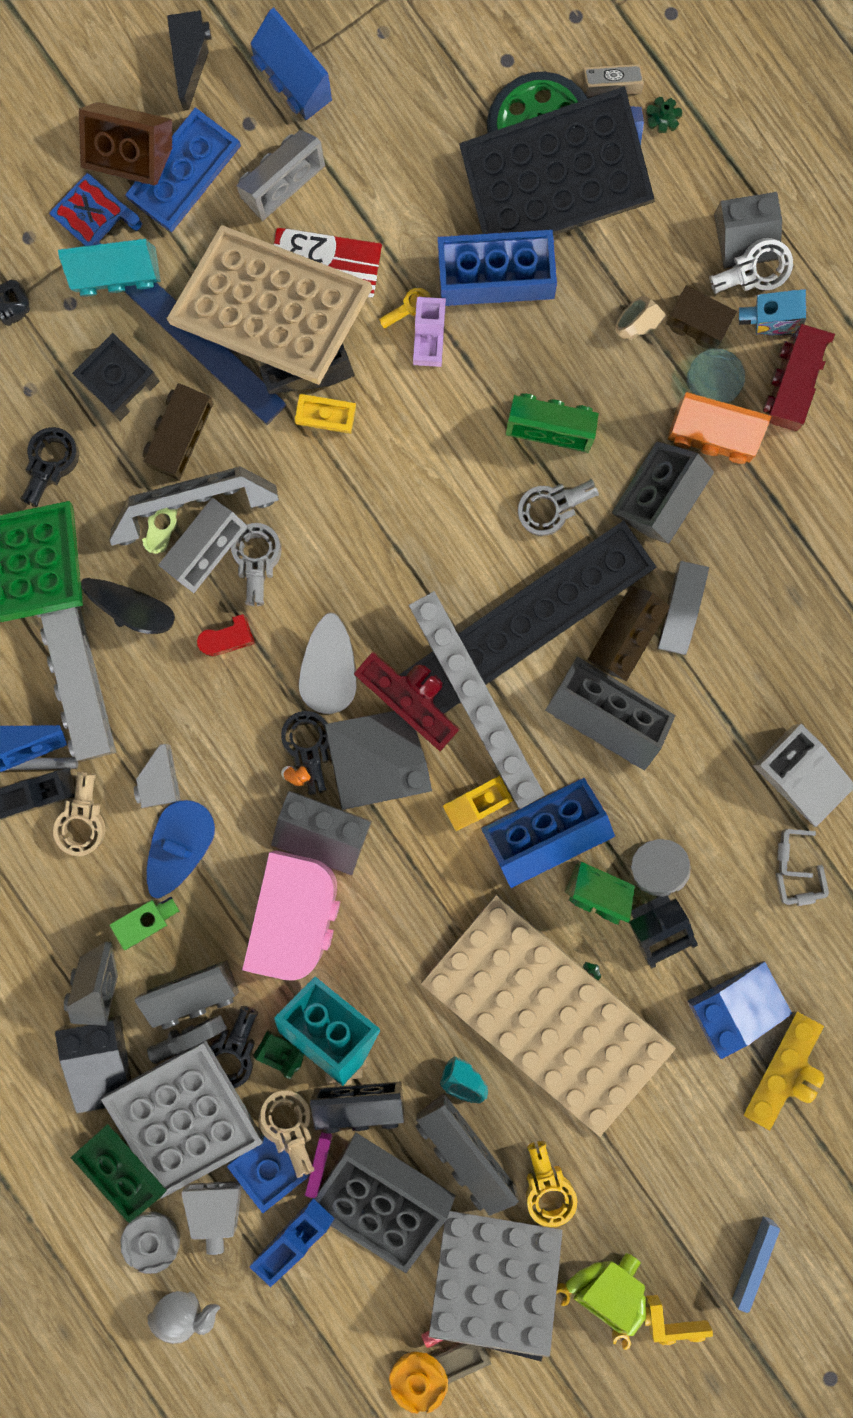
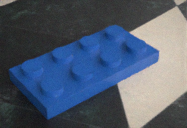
M195 107L172 135V150L158 184L154 186L136 181L125 196L127 200L172 233L241 147L240 141Z

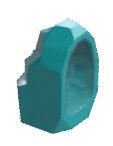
M453 1056L443 1070L440 1081L441 1087L447 1094L470 1103H482L487 1099L488 1085L482 1080L481 1075L472 1068L469 1062Z

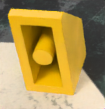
M498 776L444 804L443 808L455 831H458L509 804L513 799L501 776Z

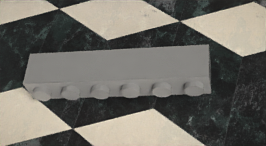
M78 606L37 615L38 618L41 617L43 628L40 629L44 645H48L50 656L47 657V663L51 673H55L57 684H54L55 695L58 701H62L64 712H61L62 723L65 729H69L71 740H68L71 756L75 757L76 761H87L117 753L81 607Z

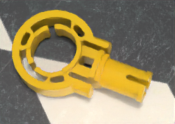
M537 1141L540 1153H537L533 1142L527 1146V1149L530 1153L538 1186H535L532 1173L528 1174L527 1208L531 1217L538 1224L545 1227H558L567 1223L575 1214L577 1196L570 1181L563 1176L560 1166H554L558 1181H555L546 1149V1142ZM548 1191H558L564 1195L565 1203H562V1206L558 1209L546 1211L545 1209H540L538 1204L539 1198ZM567 1195H571L570 1203ZM534 1204H535V1206H536L537 1211H538V1212L541 1211V1214H542V1215L538 1214V1213L533 1209L532 1206H533Z

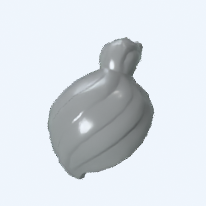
M182 1291L172 1292L164 1296L157 1303L153 1312L148 1314V1325L152 1333L163 1342L170 1344L182 1343L188 1340L194 1332L199 1335L208 1333L214 1326L217 1311L220 1310V1306L209 1304L201 1312L199 1301L194 1293L191 1291L189 1293Z

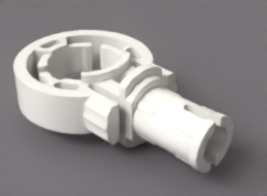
M772 238L759 239L746 249L744 255L734 258L736 265L732 269L709 276L710 283H713L711 287L715 294L738 284L742 286L744 291L755 287L761 290H772L781 286L789 278L793 268V257L789 248L782 242ZM769 244H773V245L779 246V247L781 248V250L778 251L777 249H775V248H773V247L770 248V247H762V246H764V245H769ZM771 249L778 256L779 266L776 271L781 274L779 277L776 274H772L769 277H760L756 271L757 259L763 252H769Z

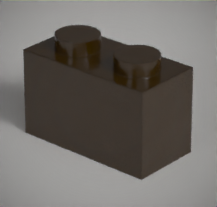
M686 285L666 325L670 326V329L678 335H688L694 338L701 347L716 350L737 311Z

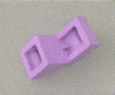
M417 297L413 365L442 366L445 298Z

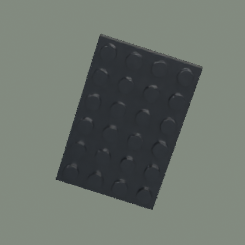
M625 86L459 143L482 234L553 230V235L655 202Z

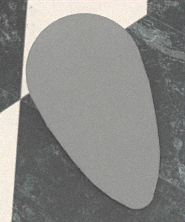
M330 612L325 614L318 622L309 639L301 665L299 692L303 701L311 709L324 714L340 712L350 705L354 699L357 684L356 676L354 675L356 671L354 654L349 634L339 616Z

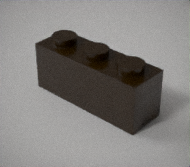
M178 383L175 390L172 389L167 396V409L164 415H160L155 423L154 431L156 433L152 442L149 441L144 448L143 462L149 468L180 481L214 403L210 396Z
M630 586L587 660L604 673L627 681L670 606L653 592Z

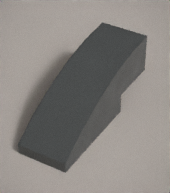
M680 561L677 564L672 590L669 593L667 602L670 608L663 620L657 649L681 655L687 654L699 613L709 567Z

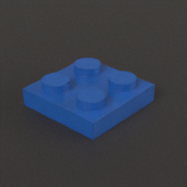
M265 1136L262 1138L263 1144L233 1159L227 1165V1168L262 1213L310 1176V1174L305 1175L304 1173L303 1177L297 1178L289 1154L285 1150L278 1153L275 1143Z

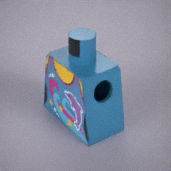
M806 289L757 295L755 307H739V325L756 324V335H793L801 324L805 325Z

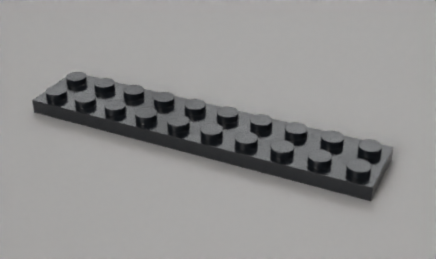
M623 520L458 635L483 682L487 685L657 567ZM433 651L400 673L402 676L407 675L415 665H423L430 669V674L421 684L423 685L431 676L435 675L441 680L442 688L434 696L433 704L443 714L461 703Z

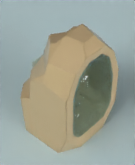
M643 295L633 300L622 312L616 323V333L623 339L632 340L638 335L647 334L651 329L656 330L666 318V314L654 301Z

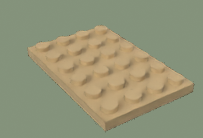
M221 225L167 320L170 325L319 385L369 296L372 285L369 281Z

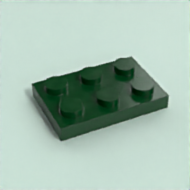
M108 1124L70 1157L128 1223L160 1199L167 1191Z

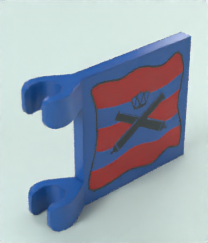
M88 172L49 212L58 223L84 246L101 244L99 241L120 219L134 231H138L143 225L136 213L127 208Z

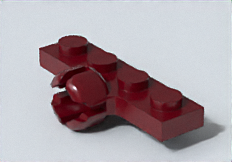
M372 652L354 672V675L441 752L461 730L433 704L434 696L442 688L441 680L436 675L431 676L422 685L421 683L431 672L426 666L415 665L407 675L402 676L379 655Z

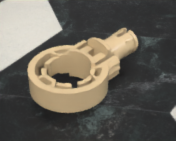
M77 772L75 798L65 800L64 811L57 817L54 823L53 836L55 842L62 851L69 855H87L98 848L105 837V823L99 814L101 804H94V799H92L96 778L94 773L87 775V772ZM72 819H82L92 829L90 840L85 843L75 842L70 836L64 839L62 835L68 833L67 826ZM98 832V837L94 845L86 849L85 846L92 842V840L96 837Z
M278 1091L270 1095L261 1107L259 1126L264 1136L275 1143L278 1153L285 1150L289 1154L296 1177L300 1178L303 1177L304 1173L308 1175L314 1171L305 1148V1143L311 1140L307 1128L310 1123V1109L306 1101L299 1094L292 1091ZM295 1102L297 1105L294 1108V1112L297 1114V1124L290 1129L278 1128L274 1125L271 1116L273 1109L281 1105L291 1107ZM270 1104L272 1106L268 1112V1114L270 1115H268L266 1123L265 1111L267 1106Z

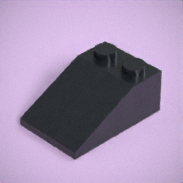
M121 1015L109 1017L106 1026L70 1024L62 1026L55 1031L59 1061L76 1113L106 1108L101 1101L103 1095L131 1080Z

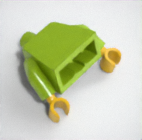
M625 1253L619 1265L612 1261L596 1262L581 1269L567 1280L566 1284H557L556 1295L560 1292L566 1294V1297L561 1300L560 1305H568L571 1294H576L573 1298L575 1301L614 1329L611 1334L613 1344H616L618 1339L624 1338L622 1348L624 1350L629 1349L631 1346L630 1336H634L646 1320L645 1285L633 1277L641 1262L634 1256Z

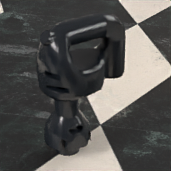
M9 280L0 284V321L6 326H10L12 323L14 324L22 320L30 311L29 299L25 289L17 280ZM11 292H14L17 302H11L9 298Z

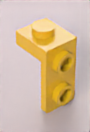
M658 1295L646 1296L647 1307L644 1325L649 1326L654 1343L671 1345L676 1343V1340L685 1339L691 1342H701L706 1337H713V1330L707 1320L664 1324L662 1303Z

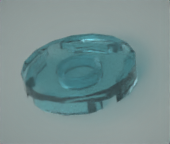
M709 349L700 353L691 363L687 373V385L692 394L727 404L740 394L745 383V370L741 361L732 352L724 349Z

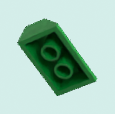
M521 393L520 396L514 395L506 436L589 453L596 437L599 413L592 412L593 409L588 406L577 405L576 408L564 406L565 403L560 400L549 399L548 402L537 400V397L534 395Z

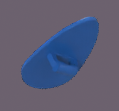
M189 800L175 802L162 812L158 820L147 862V885L149 894L153 898H161L180 886L204 857L215 835L214 819L208 809L200 803Z

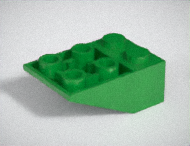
M578 860L564 891L570 896L568 901L590 913L592 908H596L595 913L619 925L620 920L627 923L630 921L635 885Z

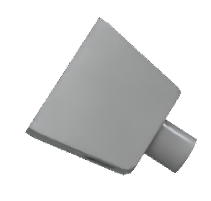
M238 1181L193 1183L186 1185L182 1190V1199L190 1236L192 1239H206V1254L208 1255L223 1253V1238L233 1237L236 1232L242 1186Z

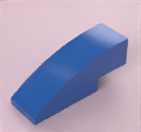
M313 1198L277 1234L249 1267L267 1285L272 1287L327 1232L335 1218Z

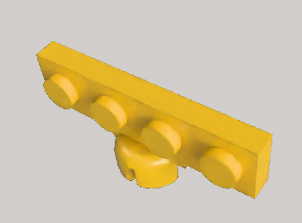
M797 1011L743 1116L770 1131L788 1097H796L804 1103H811L816 1098L818 1092L802 1083L806 1080L814 1086L821 1088L824 1082V1074L808 1063V1057L824 1025Z

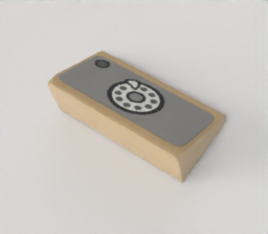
M640 64L586 67L583 69L586 97L597 96L625 86L627 94L642 93L644 81Z

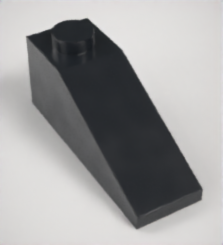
M201 10L167 15L178 96L183 111L190 109L209 53L207 40H212L209 21L204 22Z
M343 343L319 385L269 364L259 367L269 394L329 387L355 376Z

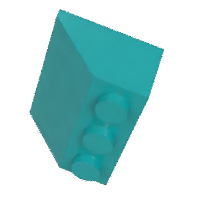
M147 239L58 250L59 259L69 288L76 293L79 292L81 297L97 295V290L108 289V293L124 292L125 286L136 285L137 289H150L154 287L153 283L161 282L156 247Z
M314 977L274 1017L278 1032L341 1086H344L363 1065L380 1033L379 1027L317 977Z

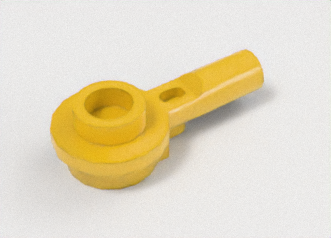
M414 288L407 292L403 299V305L379 318L382 327L385 329L408 314L415 317L417 297L431 298L428 291L423 288Z

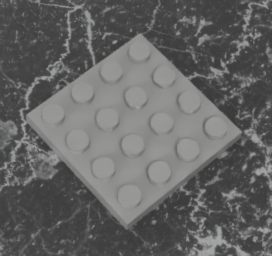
M207 1041L179 1053L103 1095L101 1099L132 1152L167 1190L160 1199L263 1144L261 1132Z
M450 1211L443 1228L429 1338L550 1357L563 1230Z

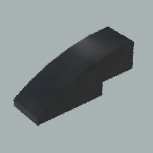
M70 769L57 770L1 788L0 820L75 797L76 789Z

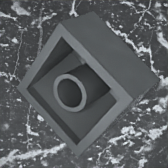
M777 192L720 201L714 213L724 269L735 266L734 258L744 255L746 249L759 239L772 238L781 242L782 215ZM769 244V245H764V246H762V247H770V248L773 247V248L777 249L778 251L781 250V248H780L779 246L773 245V244ZM770 249L769 252H763L758 257L757 263L778 260V256Z
M104 942L79 958L77 969L73 968L70 979L71 993H67L64 999V1011H68L71 1024L107 1025L118 978L112 942Z

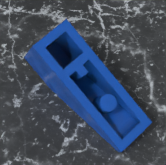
M60 725L0 726V772L67 746Z

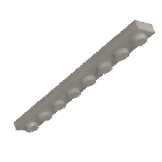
M435 591L409 604L408 606L517 807L521 809L545 796Z

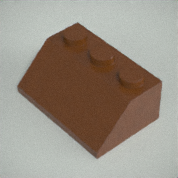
M101 102L79 108L81 168L154 186L158 184L172 150V119Z

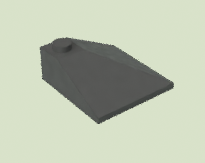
M395 711L325 724L342 810L432 792L427 763L417 731Z

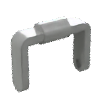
M783 830L781 833V843H778L777 860H780L779 872L786 876L813 878V873L787 871V861H789L790 854L789 834L815 836L816 831Z
M817 865L822 892H808L795 895L792 898H787L782 873H776L781 902L787 905L797 904V906L816 903L817 899L826 898L829 891L823 865Z

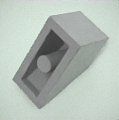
M170 744L159 745L136 779L137 786H134V796L136 802L141 803V808L181 801Z

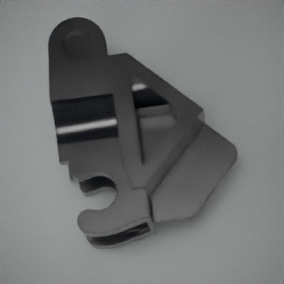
M656 896L657 898L639 907L635 904L632 905L631 916L633 919L629 921V924L650 969L655 968L656 963L690 946L692 948L698 946L689 918L676 898L670 900L668 896ZM680 931L684 932L685 936L653 952L650 951V946Z

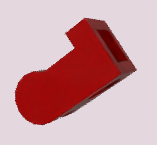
M244 614L232 617L233 626L218 631L208 629L201 632L197 639L199 650L213 657L254 645L247 617Z

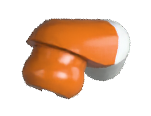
M286 766L281 771L283 779L297 787L304 786L303 783L311 778L307 769L303 766L299 767L298 770L292 766Z

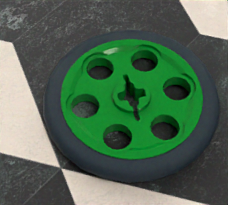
M544 71L531 72L519 76L508 83L496 95L491 104L487 117V134L588 98L572 80L560 74ZM539 91H548L551 95L549 101L545 103L538 102L535 99V95ZM514 103H521L525 106V110L520 115H513L509 111L510 106Z

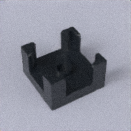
M114 333L72 373L120 422L130 412L126 405L145 386L151 391L160 382L155 373Z

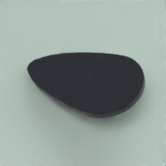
M84 578L81 581V588L87 597L114 618L115 624L119 627L125 625L140 633L160 634L170 630L174 624L175 615L172 609L160 600L110 581Z

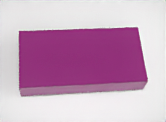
M321 1131L312 1165L314 1171L310 1173L305 1193L307 1197L314 1199L317 1197L333 1136L331 1135L332 1133L326 1134Z

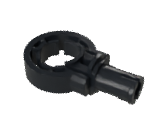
M49 427L42 429L29 441L27 454L30 461L25 471L32 477L20 500L28 505L32 503V507H38V503L47 486L51 484L57 486L61 477L72 472L78 463V446L73 437L61 428ZM46 439L48 444L57 442L64 445L67 450L65 451L64 458L58 462L42 460L41 452L45 448L43 440ZM69 442L72 445V454L69 453L70 448L67 445Z
M301 711L290 716L284 723L281 732L282 744L288 755L293 758L295 768L300 767L298 753L301 754L303 767L307 769L311 776L310 780L307 781L308 794H316L314 782H317L319 793H323L327 789L324 783L318 749L321 750L323 763L328 762L327 749L329 745L327 735L322 734L319 726L317 728L320 735L319 741L313 747L302 748L294 743L293 733L291 732L289 734L290 742H287L286 733L293 722L296 723L292 726V731H295L298 726L304 724L316 727L317 723L309 720L310 718L318 721L324 730L325 724L328 723L315 712ZM325 739L324 745H321L322 740ZM312 753L313 759L308 760L307 754Z
M248 1006L240 1007V1012L227 1043L224 1044L229 1030L225 1029L222 1031L220 1038L209 1046L215 1057L220 1053H231L241 1062L238 1074H226L234 1089L240 1087L248 1080L254 1065L252 1050L255 1041L250 1039L246 1051H243L254 1021L258 1016V1012L252 1008L248 1019H246ZM245 1068L247 1070L246 1073L240 1078L236 1079L237 1075L240 1076L243 1072V1069Z

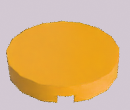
M414 1351L404 1354L396 1361L389 1375L390 1391L393 1398L402 1408L411 1413L433 1412L441 1405L448 1391V1378L445 1369L437 1359L427 1353Z

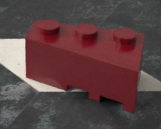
M801 324L788 342L784 341L782 343L778 358H782L780 369H775L770 383L774 385L772 396H767L763 406V412L771 416L770 424L796 432L804 425L816 391L814 387L819 370H823L826 361H823L825 349L829 343H833L835 333Z

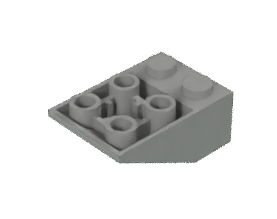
M802 724L792 725L753 765L814 827H817L853 790L852 780L823 744Z

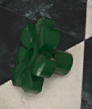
M658 97L655 99L654 105L647 107L646 114L650 116L647 125L650 129L658 125L659 133H666L668 128L671 131H675L679 126V122L676 119L682 117V109L674 108L676 105L674 99L669 98L664 102L663 97Z

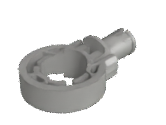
M592 479L569 490H565L563 484L553 488L537 486L528 490L522 496L518 506V516L528 532L537 536L552 535L561 529L566 519L576 515L574 509H572L573 507L595 496H599V493ZM536 493L539 495L531 498L532 502L545 498L552 501L556 506L555 517L549 523L543 524V528L553 525L551 529L536 530L530 527L531 523L536 527L540 526L539 523L534 522L530 517L531 504L528 503L526 512L523 511L526 501ZM566 499V503L558 505L559 501ZM524 516L528 517V522L525 521Z
M261 523L247 524V528L231 546L232 555L239 566L238 576L245 578L246 573L247 590L245 604L249 606H255L254 602L257 603V606L264 605L265 565L267 577L272 578L273 567L278 563L282 551L281 543L275 531ZM265 533H267L274 539L276 546L275 549H273L272 542ZM244 538L248 542L252 538H263L269 544V551L260 558H249L244 555L245 545L241 540Z

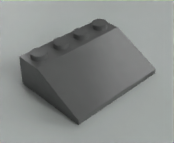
M355 1132L320 1187L315 1200L335 1218L330 1226L404 1273H407L447 1220L456 1195Z

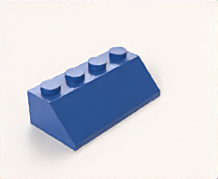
M553 230L438 237L440 296L446 299L445 306L555 299L557 277Z
M585 778L481 828L510 888L615 837L608 815Z

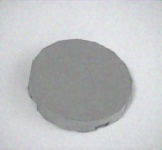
M657 839L645 843L637 850L632 859L631 869L634 880L642 891L652 896L664 897L676 890L678 892L685 886L690 877L691 866L686 851L679 844L671 840Z
M144 1212L125 1227L120 1240L121 1253L126 1263L138 1269L139 1272L144 1274L158 1273L168 1268L176 1258L180 1247V1233L175 1223L168 1216L158 1212Z

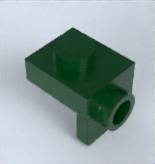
M267 1030L253 1057L257 1061L279 1070L285 1078L291 1079L293 1074L300 1069L304 1054L286 1038Z

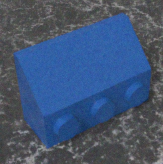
M273 7L268 12L250 43L253 52L251 59L260 72L265 70L269 75V82L277 93L282 91L288 98L286 102L290 109L296 115L300 113L305 120H308L332 101L329 75Z

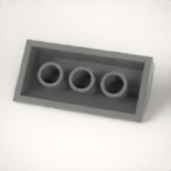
M578 656L545 709L555 718L565 722L644 771L661 750L676 716Z
M445 1093L441 1094L417 1113L416 1121L418 1124L415 1126L425 1140L428 1138L432 1140L436 1146L434 1152L443 1163L449 1162L454 1169L452 1172L453 1177L461 1187L466 1185L472 1192L470 1198L479 1211L485 1209L490 1216L515 1206L519 1202L516 1185Z

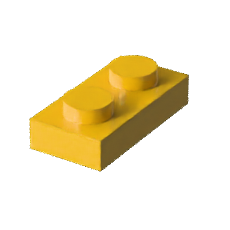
M299 394L295 424L352 434L356 403Z

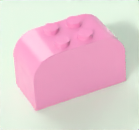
M277 850L269 852L243 971L283 980H297L305 977L315 968L322 957L323 951H328L331 945L334 930L329 929L330 921H335L340 906V901H335L337 880L330 867L318 860Z

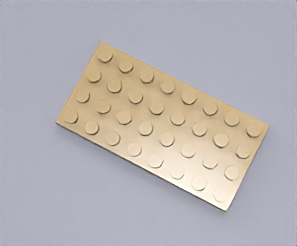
M497 894L421 982L422 986L599 1137L602 1136L676 1049L669 1040Z

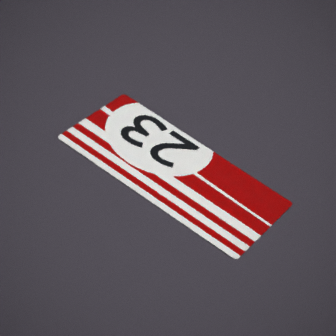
M284 228L276 229L275 246L371 282L372 290L368 297H374L382 249L381 243Z

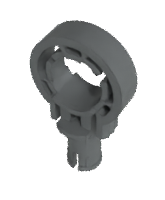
M217 1015L194 1027L191 1025L182 1030V1033H179L176 1029L171 1030L168 1039L148 1047L147 1054L153 1064H158L164 1059L173 1055L176 1056L227 1029L222 1016Z

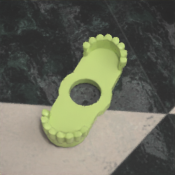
M161 509L148 517L149 528L146 538L142 539L143 546L148 552L159 554L167 549L171 533L177 526L176 515L178 509ZM159 514H167L170 517V525L166 529H158L155 526V518Z

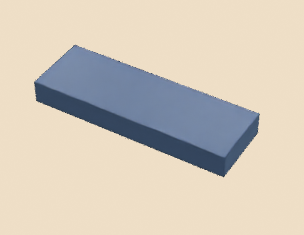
M765 1216L762 1218L732 1298L738 1310L746 1313L750 1312L780 1232L777 1224Z

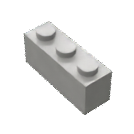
M212 498L158 566L192 593H195L247 528V525L232 511Z

